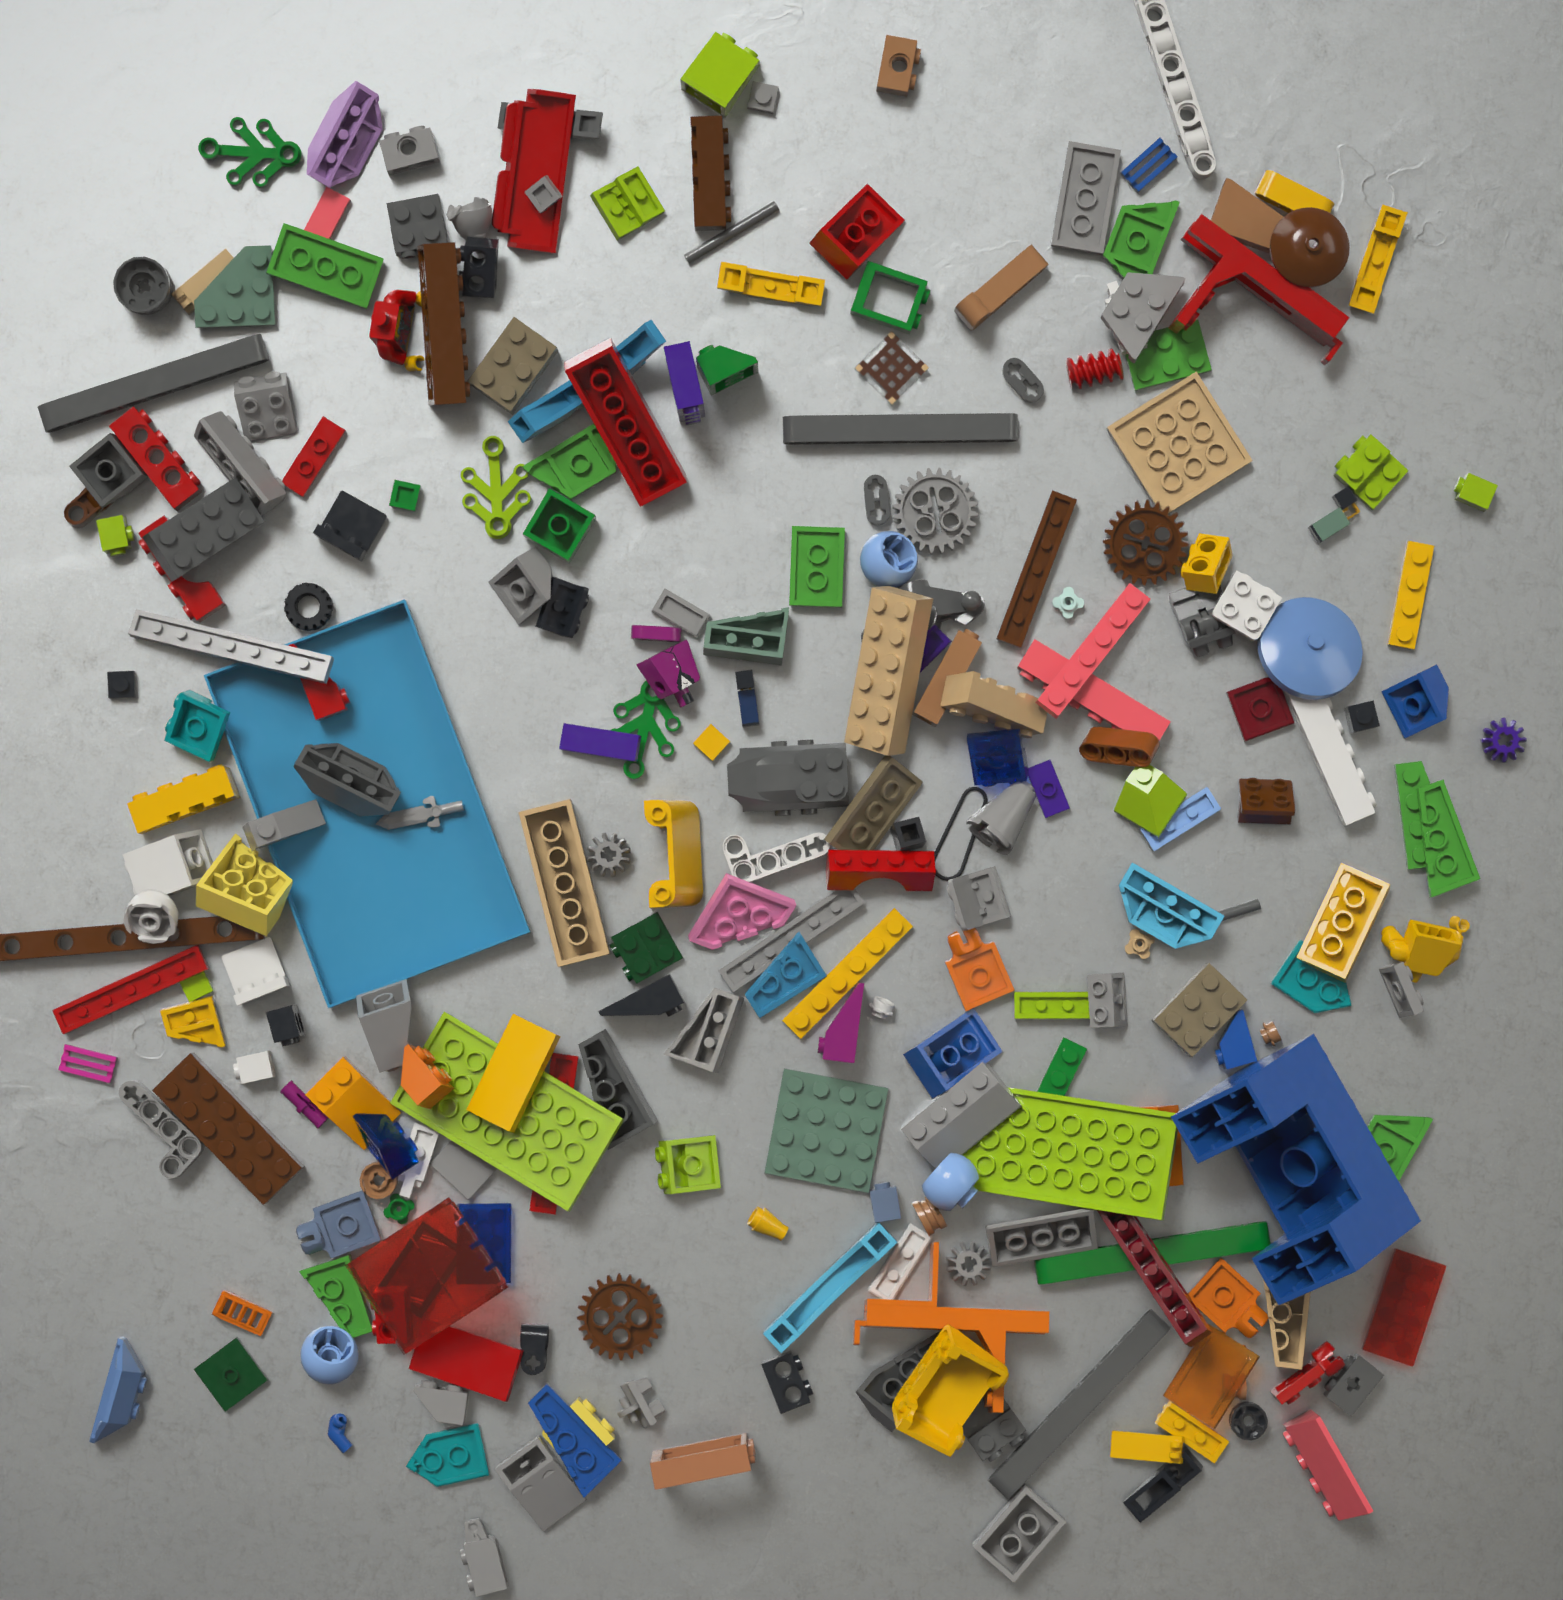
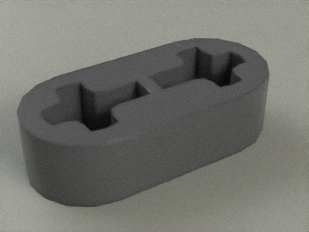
M1010 358L1004 363L1002 375L1018 395L1029 403L1038 401L1043 395V384L1028 366L1018 358ZM1018 364L1020 366L1018 372L1023 378L1020 380L1015 374L1009 376L1008 372L1010 369L1008 365L1016 366ZM1024 381L1030 386L1037 385V396L1033 394L1027 396L1025 394L1027 387L1023 384Z
M871 475L864 482L866 516L871 524L880 526L886 523L890 516L888 486L882 476ZM872 480H877L878 484L883 485V488L879 489L878 492L879 498H874L873 490H868V486L872 485ZM875 502H879L880 509L886 512L885 515H882L881 520H876V517L870 514V512L875 510Z

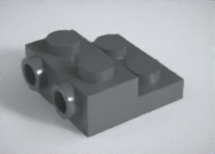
M438 193L386 203L396 256H402V259L414 258L418 256L417 246L448 243Z
M984 1396L962 1426L963 1434L981 1460L988 1459L990 1462L1003 1453L1001 1448L1008 1443L1014 1446L1025 1438L1022 1433L1026 1431L1005 1399L1003 1413H988V1407H984Z

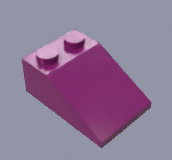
M857 983L825 1031V1037H819L817 1053L822 1054V1059L848 1063L855 1062L864 983Z

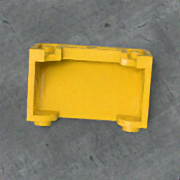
M644 800V814L648 823L660 827V829L667 828L669 880L656 881L649 889V908L690 907L697 905L703 897L700 821L697 806L691 801Z
M946 1325L935 1338L893 1401L892 1412L896 1429L951 1457L955 1450H959L965 1441L962 1426L989 1388L996 1390L1006 1384L1009 1378L1007 1367L958 1329Z

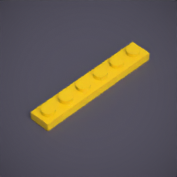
M893 908L782 1021L801 1039L913 926Z

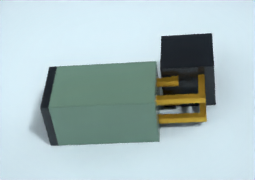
M1349 486L1332 496L1339 508L1308 527L1318 544L1350 524L1349 519L1360 512L1355 504L1357 499ZM1352 505L1356 512L1346 517L1344 512L1348 510V506Z

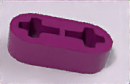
M632 625L631 639L681 642L682 629Z

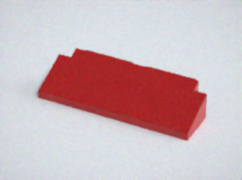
M527 89L526 101L514 100V102L509 103L506 107L500 153L502 161L506 162V168L501 170L497 176L492 226L498 229L497 232L509 234L507 247L556 253L563 197L546 211L539 213L525 194V191L542 177L548 175L563 196L576 99L574 94Z

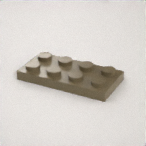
M885 755L824 840L837 850H874L923 781L893 757Z

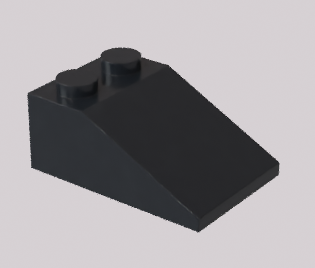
M671 974L598 1012L600 1016L662 1015L666 1013L669 1017L683 1010L681 1004L685 1003Z

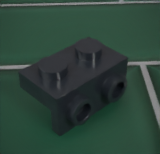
M552 577L551 597L542 605L535 627L562 637L573 638L580 628L579 618L582 610L589 601V588Z

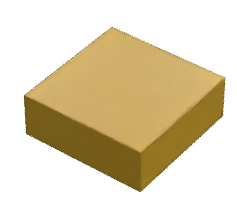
M712 724L693 742L712 761L730 743Z

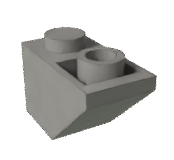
M421 1380V1384L414 1386V1393L436 1422L464 1425L469 1391L463 1390V1387L454 1384H448L447 1388L437 1387V1382Z

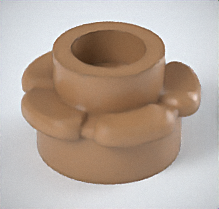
M1273 1021L1267 1024L1264 1022V1028L1260 1030V1033L1266 1045L1272 1043L1275 1047V1043L1282 1039Z

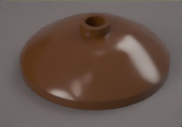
M1306 207L1288 213L1278 222L1271 235L1270 256L1275 268L1287 281L1297 286L1319 287L1331 282L1342 272L1349 257L1350 245L1345 228L1335 216L1319 208ZM1309 240H1315L1317 248H1311Z

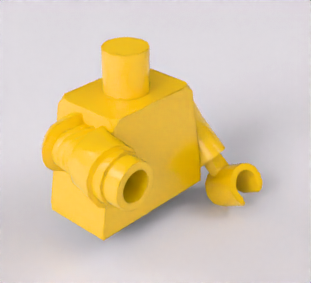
M1458 916L1450 918V928L1410 919L1404 938L1394 926H1386L1381 931V942L1391 951L1390 955L1394 960L1404 962V965L1410 968L1413 975L1412 982L1417 983L1422 974L1438 976L1446 967L1459 959L1464 939L1462 933L1469 929L1470 924L1466 919H1461L1460 921Z

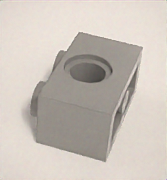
M424 125L416 126L409 129L410 133L400 135L399 132L385 135L383 140H379L389 176L440 162L430 127L425 128ZM407 143H412L416 146L415 152L411 155L402 153V148Z

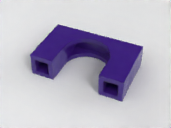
M690 341L664 346L665 359L679 422H685L686 425L700 423L701 418L705 417V410Z

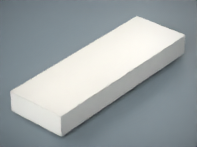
M909 1223L868 1291L880 1299L894 1300L933 1237L931 1235L928 1236L926 1232Z

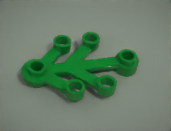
M234 117L230 121V128L234 133L239 134L249 146L221 145L214 138L210 137L202 139L198 145L200 155L206 160H214L218 156L248 157L236 169H231L227 172L226 179L231 186H239L243 181V177L263 159H274L263 171L255 172L252 177L255 186L264 188L268 185L269 179L282 167H295L302 158L300 147L292 141L284 142L275 132L268 119H260L256 124V129L260 135L267 136L276 148L264 147L247 128L246 122L241 117ZM237 121L243 123V127L240 130H236L233 127ZM262 123L269 124V129L265 132L260 130ZM208 146H214L215 151L212 154L205 152ZM286 151L294 153L291 159L284 158ZM237 173L239 175L238 181L231 182L230 176ZM259 175H264L266 178L262 184L256 182V178Z
M647 681L642 684L640 694L625 703L616 704L613 709L614 715L618 719H625L631 710L645 703L641 715L618 729H611V731L632 733L638 729L637 735H641L637 762L627 760L623 766L625 775L631 779H638L644 774L645 766L642 762V757L649 732L659 746L658 751L661 756L667 758L674 753L673 744L667 741L653 718L655 705L664 717L665 727L668 731L675 732L681 726L680 719L673 715L664 700L665 698L660 699L657 696L652 697L649 695L648 691L651 686ZM619 706L626 708L627 712L625 715L619 716L616 713ZM670 719L677 720L678 725L676 728L671 729L668 727ZM668 744L671 746L669 754L662 753L661 748L663 745ZM631 764L639 766V771L636 774L629 771Z

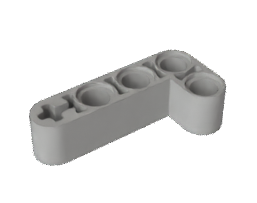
M132 1080L121 1085L119 1097L122 1102L172 1147L160 1161L159 1169L161 1174L170 1179L181 1176L202 1154L205 1145L143 1083ZM136 1087V1095L140 1098H145V1096H147L148 1099L144 1100L140 1104V1106L137 1107L136 1104L140 1103L141 1101H139L136 1097L129 1098V1090L127 1088ZM149 1103H154L158 1107V1114L154 1118H150L146 1114V1106ZM169 1121L175 1122L178 1126V1132L174 1136L168 1135L165 1131V1125ZM188 1139H193L197 1143V1151L194 1154H190L185 1150L184 1145ZM169 1159H175L179 1163V1170L175 1174L167 1170L166 1165Z

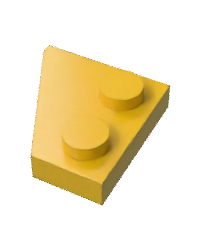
M213 996L160 1010L167 1037L184 1038L192 1042L214 1044L217 1047L226 1046Z

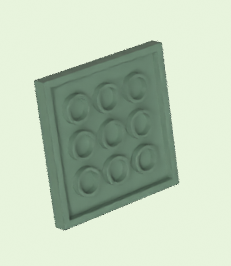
M784 1068L764 1173L869 1193L888 1088Z

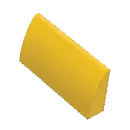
M1341 863L1296 958L1346 983L1387 897L1390 884Z
M512 1014L466 1110L514 1133L561 1036Z

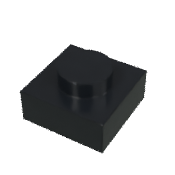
M135 671L107 672L109 699L136 698Z

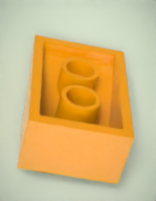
M346 1056L342 1057L305 1094L363 1150L402 1113L390 1103L391 1101Z

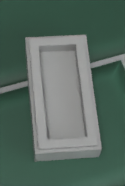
M665 588L652 609L653 613L698 638L710 617V614Z

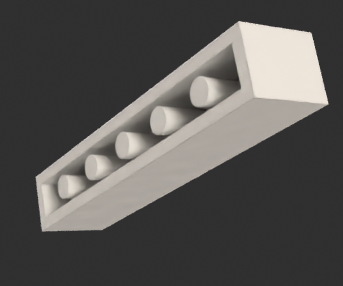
M1283 690L1342 825H1349L1374 814V807L1377 806L1372 793H1367L1363 786L1366 779L1360 767L1356 769L1352 761L1355 758V754L1349 743L1345 745L1341 736L1344 734V729L1339 719L1334 720L1331 710L1334 708L1330 698L1319 700L1303 699Z

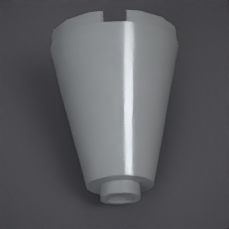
M1024 780L1021 782L1014 781L968 819L966 824H971L968 829L987 847L993 844L998 847L996 852L1008 855L1014 847L1036 798L1033 793L1035 789Z

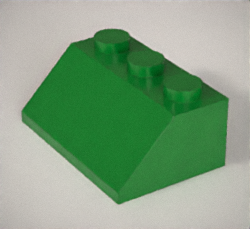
M709 345L699 351L700 355L696 357L697 369L711 396L758 373L756 357L721 345L715 348L713 345Z

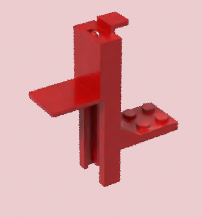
M1203 214L1191 224L1180 239L1214 266L1168 327L1176 334L1181 329L1187 331L1200 315L1197 309L1202 310L1214 296L1215 292L1212 290L1236 281L1323 347L1325 345L1329 346L1330 349L1321 360V363L1326 365L1330 362L1343 344L1336 336L1350 317L1310 287L1297 286L1287 281L1280 275L1277 269ZM1317 242L1311 248H1317Z

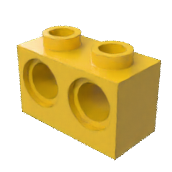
M1199 533L1195 544L1190 546L1187 563H1183L1181 568V577L1184 578L1186 590L1217 594L1233 556L1229 537Z

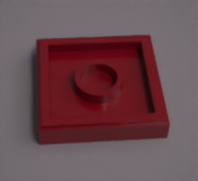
M1270 677L1226 692L1244 742L1295 723L1283 690Z

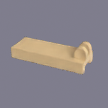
M226 248L171 293L188 315L194 312V300L234 258Z

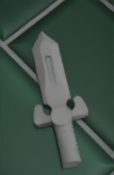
M430 796L423 800V804H431V808H425L423 805L390 812L389 815H384L376 825L390 830L427 822L429 817L434 816L435 819L428 822L427 825L429 827H439V817L441 815L464 811L463 802L461 800L436 805L435 797Z

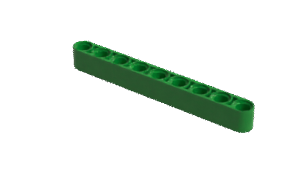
M1267 1221L1151 1238L1168 1265L1260 1251L1271 1244ZM1119 1244L1100 1246L1094 1250L1034 1260L1038 1284H1049L1136 1270Z

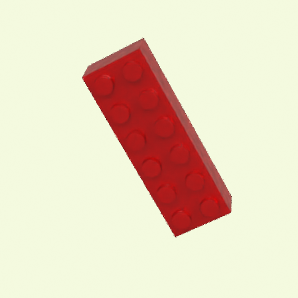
M611 338L564 362V370L640 507L687 483L686 473Z

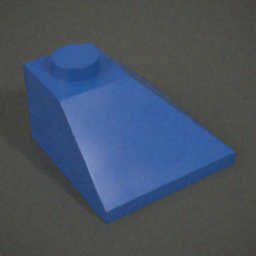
M1437 664L1381 691L1404 738L1447 719L1449 687Z

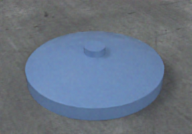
M1295 598L1277 606L1258 638L1257 644L1261 664L1270 679L1282 690L1303 699L1319 700L1340 693L1356 677L1362 662L1361 638L1351 619L1338 607L1317 598Z

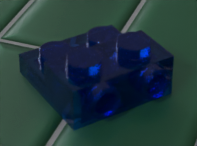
M1020 729L967 734L974 786L991 787L998 783L1014 784L1027 781L1029 769Z

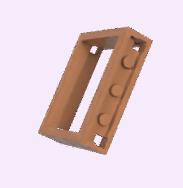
M747 1433L653 1451L650 1467L655 1490L751 1471V1464L755 1463L756 1460L753 1439H748Z

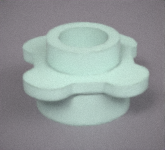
M1066 587L1059 597L1053 599L1052 604L1063 613L1064 618L1069 619L1073 617V613L1078 608L1084 606V600L1074 594L1072 587ZM1067 600L1071 602L1070 605H1066Z

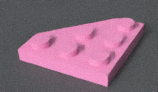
M726 873L688 935L689 940L714 950L722 947V943L734 939L740 941L758 935V931L773 927V929L782 927L795 909L796 902L792 898Z

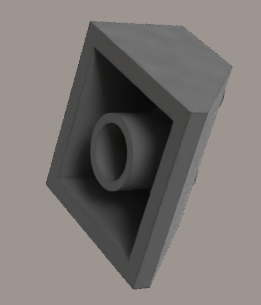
M112 433L105 436L69 466L102 508L130 493L148 478V475L126 447Z

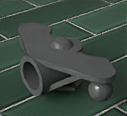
M916 580L898 587V589L933 598L928 630L934 624L941 629L942 622L949 619L967 626L983 612L985 607L984 599L976 591L957 592L930 587L927 580ZM864 629L861 633V642L863 640Z

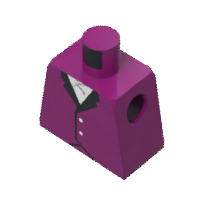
M687 639L636 664L658 698L663 699L674 694L680 708L694 701L688 686L698 682L700 676Z

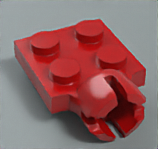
M1326 1341L1311 1352L1313 1360L1305 1364L1302 1370H1297L1274 1387L1270 1392L1280 1404L1286 1402L1289 1405L1301 1396L1299 1392L1308 1386L1310 1389L1321 1382V1375L1325 1374L1330 1377L1340 1371L1345 1366L1344 1360L1340 1356H1332L1335 1348Z

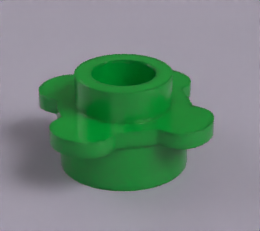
M397 1193L392 1194L388 1207L383 1211L384 1216L397 1220L399 1224H405L408 1222L407 1216L410 1210L414 1209V1202L401 1198ZM400 1206L401 1211H397L396 1208Z

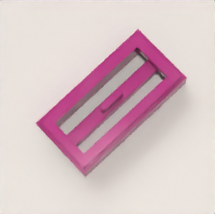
M65 1044L58 1070L111 1083L117 1057ZM72 1051L108 1060L110 1065L107 1066L71 1057L69 1053ZM68 1061L108 1071L107 1076L68 1067L66 1065Z

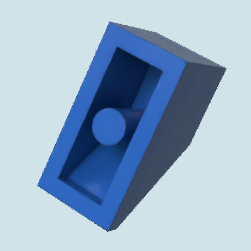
M1238 1010L1232 1016L1217 1042L1218 1049L1214 1050L1218 1065H1223L1226 1070L1257 1061L1243 1010Z

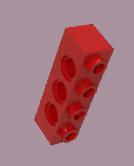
M133 406L111 423L109 427L176 511H179L202 493L198 487L201 482L192 471L189 473L185 471L182 467L185 461L175 450L171 453L166 447L169 441L160 430L155 432L149 424L152 422V419L144 409L138 411ZM140 430L147 431V440L143 443H136V433ZM156 451H163V461L159 464H153L151 461L152 454ZM174 471L179 472L180 481L175 485H170L167 481L168 475Z

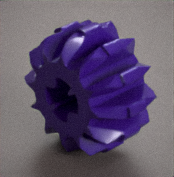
M1500 718L1499 725L1495 720L1490 722L1492 730L1489 728L1483 729V733L1488 735L1489 738H1482L1480 742L1489 744V747L1485 748L1483 752L1486 754L1493 751L1491 760L1495 761L1500 755L1501 763H1506L1508 756L1512 760L1517 759L1515 751L1519 753L1524 752L1525 749L1518 745V743L1526 742L1527 738L1518 737V734L1522 733L1524 729L1520 727L1514 730L1515 720H1511L1507 726L1506 718ZM1499 735L1508 736L1509 741L1506 742L1508 746L1505 744L1499 745L1498 740L1501 739L1498 737Z

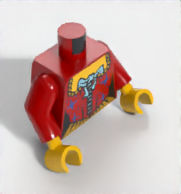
M396 289L390 291L383 301L375 302L371 316L369 337L376 345L378 354L382 359L401 366L404 364L406 370L410 372L422 371L421 368L416 366V361H425L423 356H406L415 308L413 304L416 302L418 306H421L420 291L416 294L415 291Z

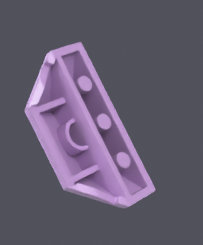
M354 81L332 101L308 147L306 173L308 176L330 188L335 186V184L359 175L383 129L378 103L379 95L360 82Z

